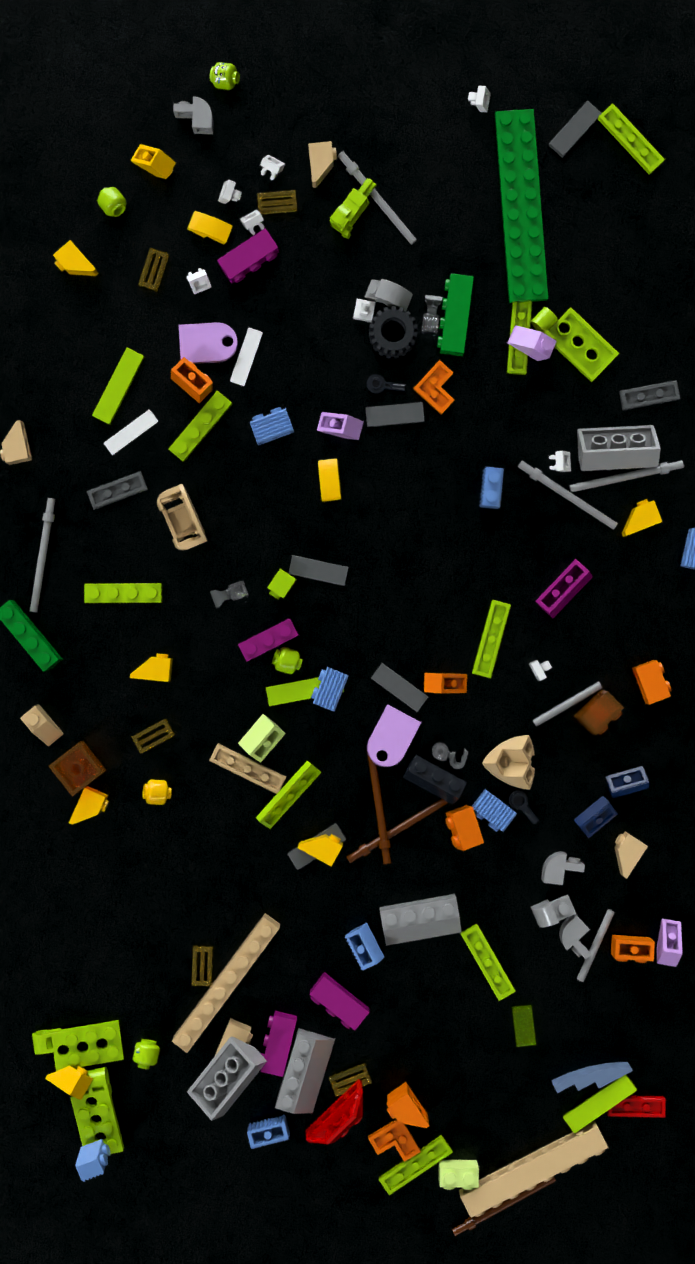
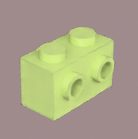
M262 714L238 744L251 757L261 763L286 733L275 722Z
M441 1160L439 1162L438 1177L440 1187L447 1190H452L455 1187H462L465 1190L479 1188L477 1160Z

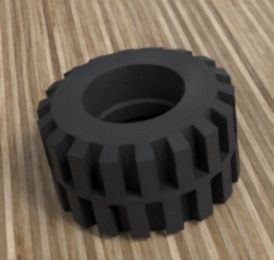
M392 306L391 309L385 307L383 311H378L376 316L372 318L369 327L370 343L373 345V349L379 352V355H386V358H399V356H405L408 351L412 350L416 342L418 327L415 324V318L410 316L411 313L409 311L405 312L402 307L400 309H396V306ZM389 323H397L404 329L405 335L398 342H389L382 336L383 327Z

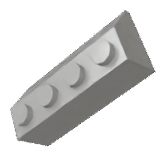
M654 425L577 429L578 457L581 471L658 467L661 448Z
M455 894L379 907L386 946L461 932Z
M298 1028L276 1100V1109L293 1114L313 1113L335 1039Z
M230 1037L187 1093L211 1121L225 1115L266 1064L267 1060L255 1047L237 1038Z

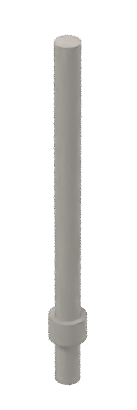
M344 151L339 153L338 157L347 167L346 170L350 175H354L359 183L363 185L366 178L360 172V167L355 161L352 162ZM374 188L370 196L411 245L415 243L417 239Z
M682 460L672 463L663 462L659 463L658 467H650L569 485L570 492H576L658 473L662 475L672 470L684 468Z
M521 461L518 465L520 469L530 475V478L535 481L539 480L613 530L617 526V522L543 475L542 471L535 467L534 469L524 461Z
M48 498L46 512L43 513L42 518L44 525L31 599V612L38 611L51 524L55 518L53 514L55 499Z

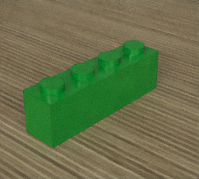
M451 274L450 278L445 281L444 291H448L447 298H443L442 303L445 317L440 319L439 329H443L442 336H438L437 342L440 354L463 356L474 276Z
M9 600L0 607V620L43 672L49 671L63 660L14 600Z

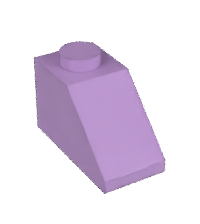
M514 326L508 340L509 345L536 361L550 358L556 340L541 331L520 326Z
M322 412L317 431L342 438L359 440L364 421L349 415Z
M662 919L657 942V964L676 967L682 956L681 922Z

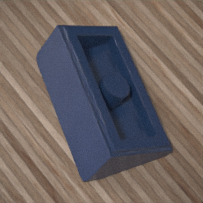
M643 766L606 776L612 798L649 788V781Z
M602 796L576 817L574 821L586 836L590 838L618 813L610 802Z

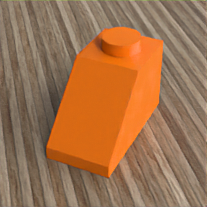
M425 673L424 692L467 693V674Z

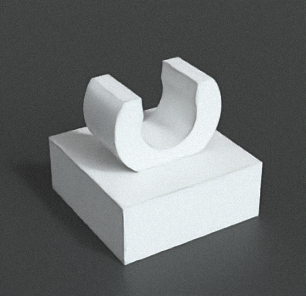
M478 86L477 93L469 92L468 101H471V105H476L480 112H487L490 92L486 86Z
M267 155L260 164L264 167L261 170V175H265L267 170H270L272 173L270 180H273L283 170L285 163Z
M227 180L223 184L218 199L219 202L226 204L230 199L236 202L240 200L242 192L234 189L236 182Z
M258 210L240 219L243 226L247 230L249 229L252 235H255L253 230L255 225H259L261 230L264 229V225L261 223L264 219Z
M199 268V272L194 274L189 272V276H187L194 294L211 288L204 269Z
M357 299L353 319L372 322L376 302Z
M557 451L555 452L556 455L549 456V459L556 460L555 466H549L551 470L560 472L571 471L570 452Z
M534 660L529 663L538 681L547 678L544 672L552 668L549 661L539 664L538 660Z

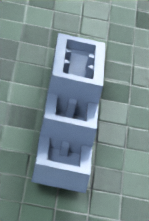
M628 1062L604 1063L569 1072L551 1081L557 1093L574 1084L579 1091L594 1082L598 1088H601L633 1070Z

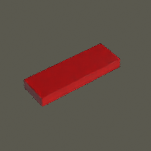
M628 1096L609 1109L607 1116L665 1118L666 1098L664 1096Z

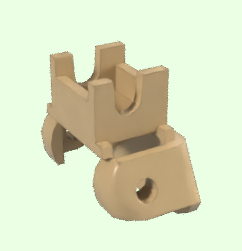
M183 484L162 492L157 498V506L159 511L163 512L174 538L172 541L178 550H187L206 542L207 538ZM178 498L183 501L182 504L168 510L164 507L165 504ZM188 535H197V537H192L180 542V540H182L184 537Z

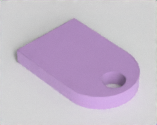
M224 323L179 325L181 359L185 357L194 364L224 362L230 359L237 350V336L234 330ZM226 337L233 339V344L229 347L224 346L222 343Z
M387 704L367 743V752L370 759L375 764L383 767H390L400 762L421 722ZM383 750L387 753L385 761L377 759L378 751Z

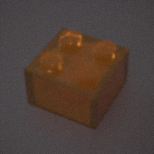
M600 690L574 717L590 733L597 735L598 733L602 734L608 728L607 724L611 720L615 721L622 715L621 710L624 707L608 691Z
M84 741L77 743L49 765L71 796L79 793L107 771Z

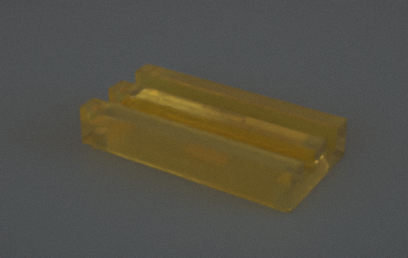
M295 190L257 193L258 208L261 214L297 211ZM292 196V199L262 202V199ZM293 204L292 206L262 208V206Z
M152 248L149 249L138 283L139 286L158 291L169 257L168 253ZM153 254H156L155 261H154V264H153V267H152V270H151V273H150L148 282L146 283V282H145V278H146V275H147V272H148V269H149V266H150V263H151ZM163 256L155 283L152 285L160 257Z
M164 719L132 736V739L141 754L175 734L171 730L167 719ZM164 724L165 728L138 741L137 738ZM168 731V735L142 748L141 745Z
M193 946L192 986L212 985V946ZM197 951L201 952L200 981H196ZM205 952H208L207 982L204 981Z
M365 1063L329 1077L335 1096L344 1094L353 1084L340 1089L338 1087L366 1077V1079L361 1080L362 1086L372 1083ZM361 1070L364 1071V1073L358 1074L356 1076L335 1083V1080H338L340 1078L351 1075Z

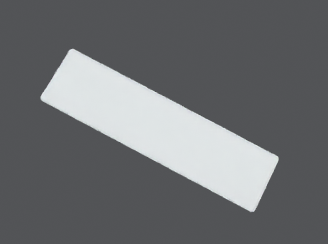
M248 328L230 382L242 386L245 385L263 332Z
M148 410L105 441L104 445L114 455L156 424L158 420Z

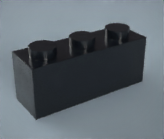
M417 755L410 761L403 775V778L452 805L460 798L467 783Z

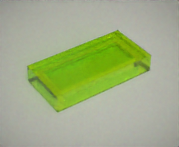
M532 1006L512 1007L516 1046L536 1045Z

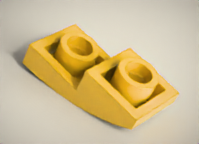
M194 211L187 229L203 238L208 236L224 245L227 242L232 225L207 214Z
M337 458L319 460L322 502L341 500Z

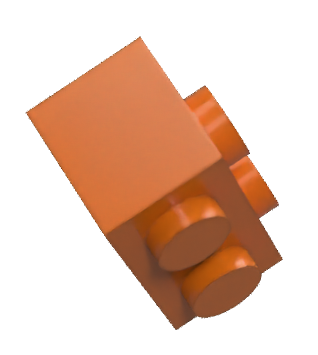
M185 357L171 369V379L198 403L212 391L213 382L211 378L203 374L193 362L188 361Z
M652 660L632 668L645 704L650 705L671 697V686L668 680L665 681L663 677L665 671L661 662L658 663L657 660Z
M464 805L446 812V824L452 831L453 836L451 840L454 847L464 851L484 843L473 806Z
M612 935L611 955L617 961L627 962L628 960H635L639 963L654 961L655 942L650 937Z

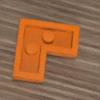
M439 360L413 389L442 415L455 400L441 388L453 375V372Z
M397 1119L368 1136L378 1155L394 1145L404 1162L421 1152L406 1124L399 1123Z

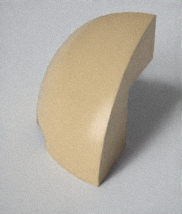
M517 736L502 742L486 756L482 764L499 780L517 788L530 790L535 773V768L531 766V758L535 754L530 736Z

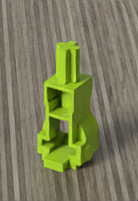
M367 178L358 191L353 188L343 204L330 217L329 221L332 227L339 231L344 238H350L352 226L369 205L367 197L376 186L371 179Z

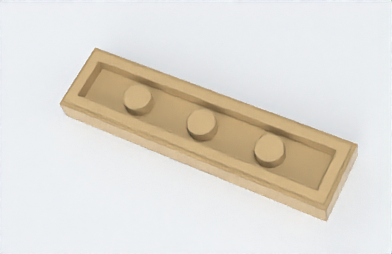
M219 743L209 760L276 794L280 791L286 779V776Z

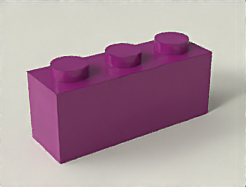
M265 228L217 261L231 284L234 282L238 283L250 271L255 272L261 268V264L265 261L270 262L275 259L279 249Z
M575 559L536 602L549 616L554 618L593 576L586 567Z
M291 618L238 644L247 662L299 636Z
M325 972L310 989L311 999L316 1004L325 1006L326 1011L331 1016L339 1017L341 1019L340 1022L348 1029L351 1027L356 1030L369 1014L368 1006Z
M275 1011L274 1016L269 1017L267 1027L271 1029L269 1035L265 1034L263 1046H266L265 1054L261 1053L267 1062L262 1067L261 1072L283 1077L297 1021L296 1015Z

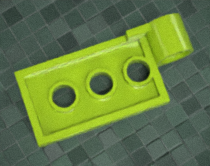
M546 307L531 320V324L537 331H541L556 340L554 347L591 382L619 354L571 307L559 320ZM562 323L567 324L569 332H560L559 325ZM580 337L583 340L582 346H575L573 338ZM594 350L597 354L596 359L590 360L586 355L587 351Z
M119 1020L68 1029L40 1030L32 1033L34 1053L46 1054L54 1052L56 1071L67 1066L78 1068V1066L84 1067L124 1060ZM104 1038L108 1044L106 1047L100 1048L96 1044L97 1040ZM80 1042H86L88 1049L80 1051L77 1045ZM66 1045L69 1051L66 1054H60L58 1047Z
M107 1067L87 1070L89 1071L87 1075L93 1078L88 1091H86L82 1100L73 1096L70 1097L82 1146L100 1140L96 1137V1134L101 1132L106 1136L103 1141L109 1146L111 1154L123 1152L124 1145L111 1096L112 1089ZM94 1097L97 1103L89 1104L87 1098ZM99 1115L102 1120L95 1122L91 1117Z

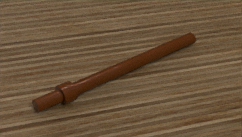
M368 755L380 841H378L379 849L382 850L383 864L391 863L389 851L391 845L390 840L387 838L377 764Z
M439 799L387 831L388 840L448 804V802ZM380 836L368 844L364 843L359 846L358 850L347 856L348 861L352 863L361 856L365 857L370 854L371 850L379 846Z
M555 1177L547 1182L542 1181L538 1183L532 1190L521 1192L514 1199L503 1201L496 1208L491 1207L485 1210V1213L481 1216L468 1217L464 1223L452 1229L454 1235L457 1236L468 1229L476 1228V1225L556 1182Z

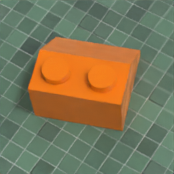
M406 1082L387 1094V1111L392 1119L396 1118L402 1124L423 1128L429 1127L427 1112Z

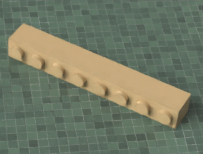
M266 913L262 916L176 1032L172 1040L174 1044L188 1053L277 933L280 923Z
M593 1121L578 1132H572L480 1179L479 1188L472 1190L460 1189V1198L471 1218L481 1216L485 1213V1210L491 1207L496 1208L503 1201L514 1199L525 1190L534 1189L538 1183L542 1181L547 1182L554 1175L560 1172L565 1173L576 1164L585 1163L589 1157L604 1153L608 1146L596 1122Z

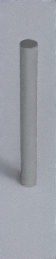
M597 682L535 718L533 720L535 726H539L602 689L601 684Z
M610 909L607 910L589 950L591 955L585 959L577 979L581 982H584L615 913Z

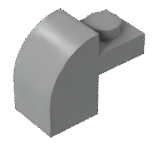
M193 96V104L186 101L174 104L173 112L175 118H192L194 134H213V116L210 106L206 101Z
M371 279L365 298L370 301L384 303L389 308L396 306V309H400L402 307L406 312L413 294L391 281Z
M565 852L553 853L544 862L541 880L544 883L563 885L565 870L584 872L585 864L575 857H569L566 860L567 854Z
M568 894L551 902L547 899L531 906L539 927L555 925L560 920L576 914Z
M576 914L569 916L562 923L559 936L566 950L571 948L578 957L582 955L587 959L591 953L579 939L590 929Z

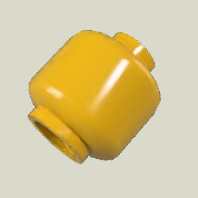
M151 779L147 784H144L142 796L148 804L164 805L167 799L171 798L172 790L168 787L165 780Z

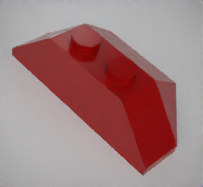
M360 1079L305 1130L306 1141L310 1143L331 1144L340 1137H344L354 1124L356 1125L361 1121L363 1116V1087Z

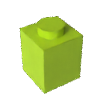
M279 569L267 587L271 590L269 594L278 600L280 597L284 599L296 582V579L282 569Z

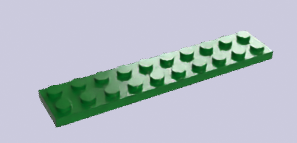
M534 109L496 111L495 125L509 303L548 300Z

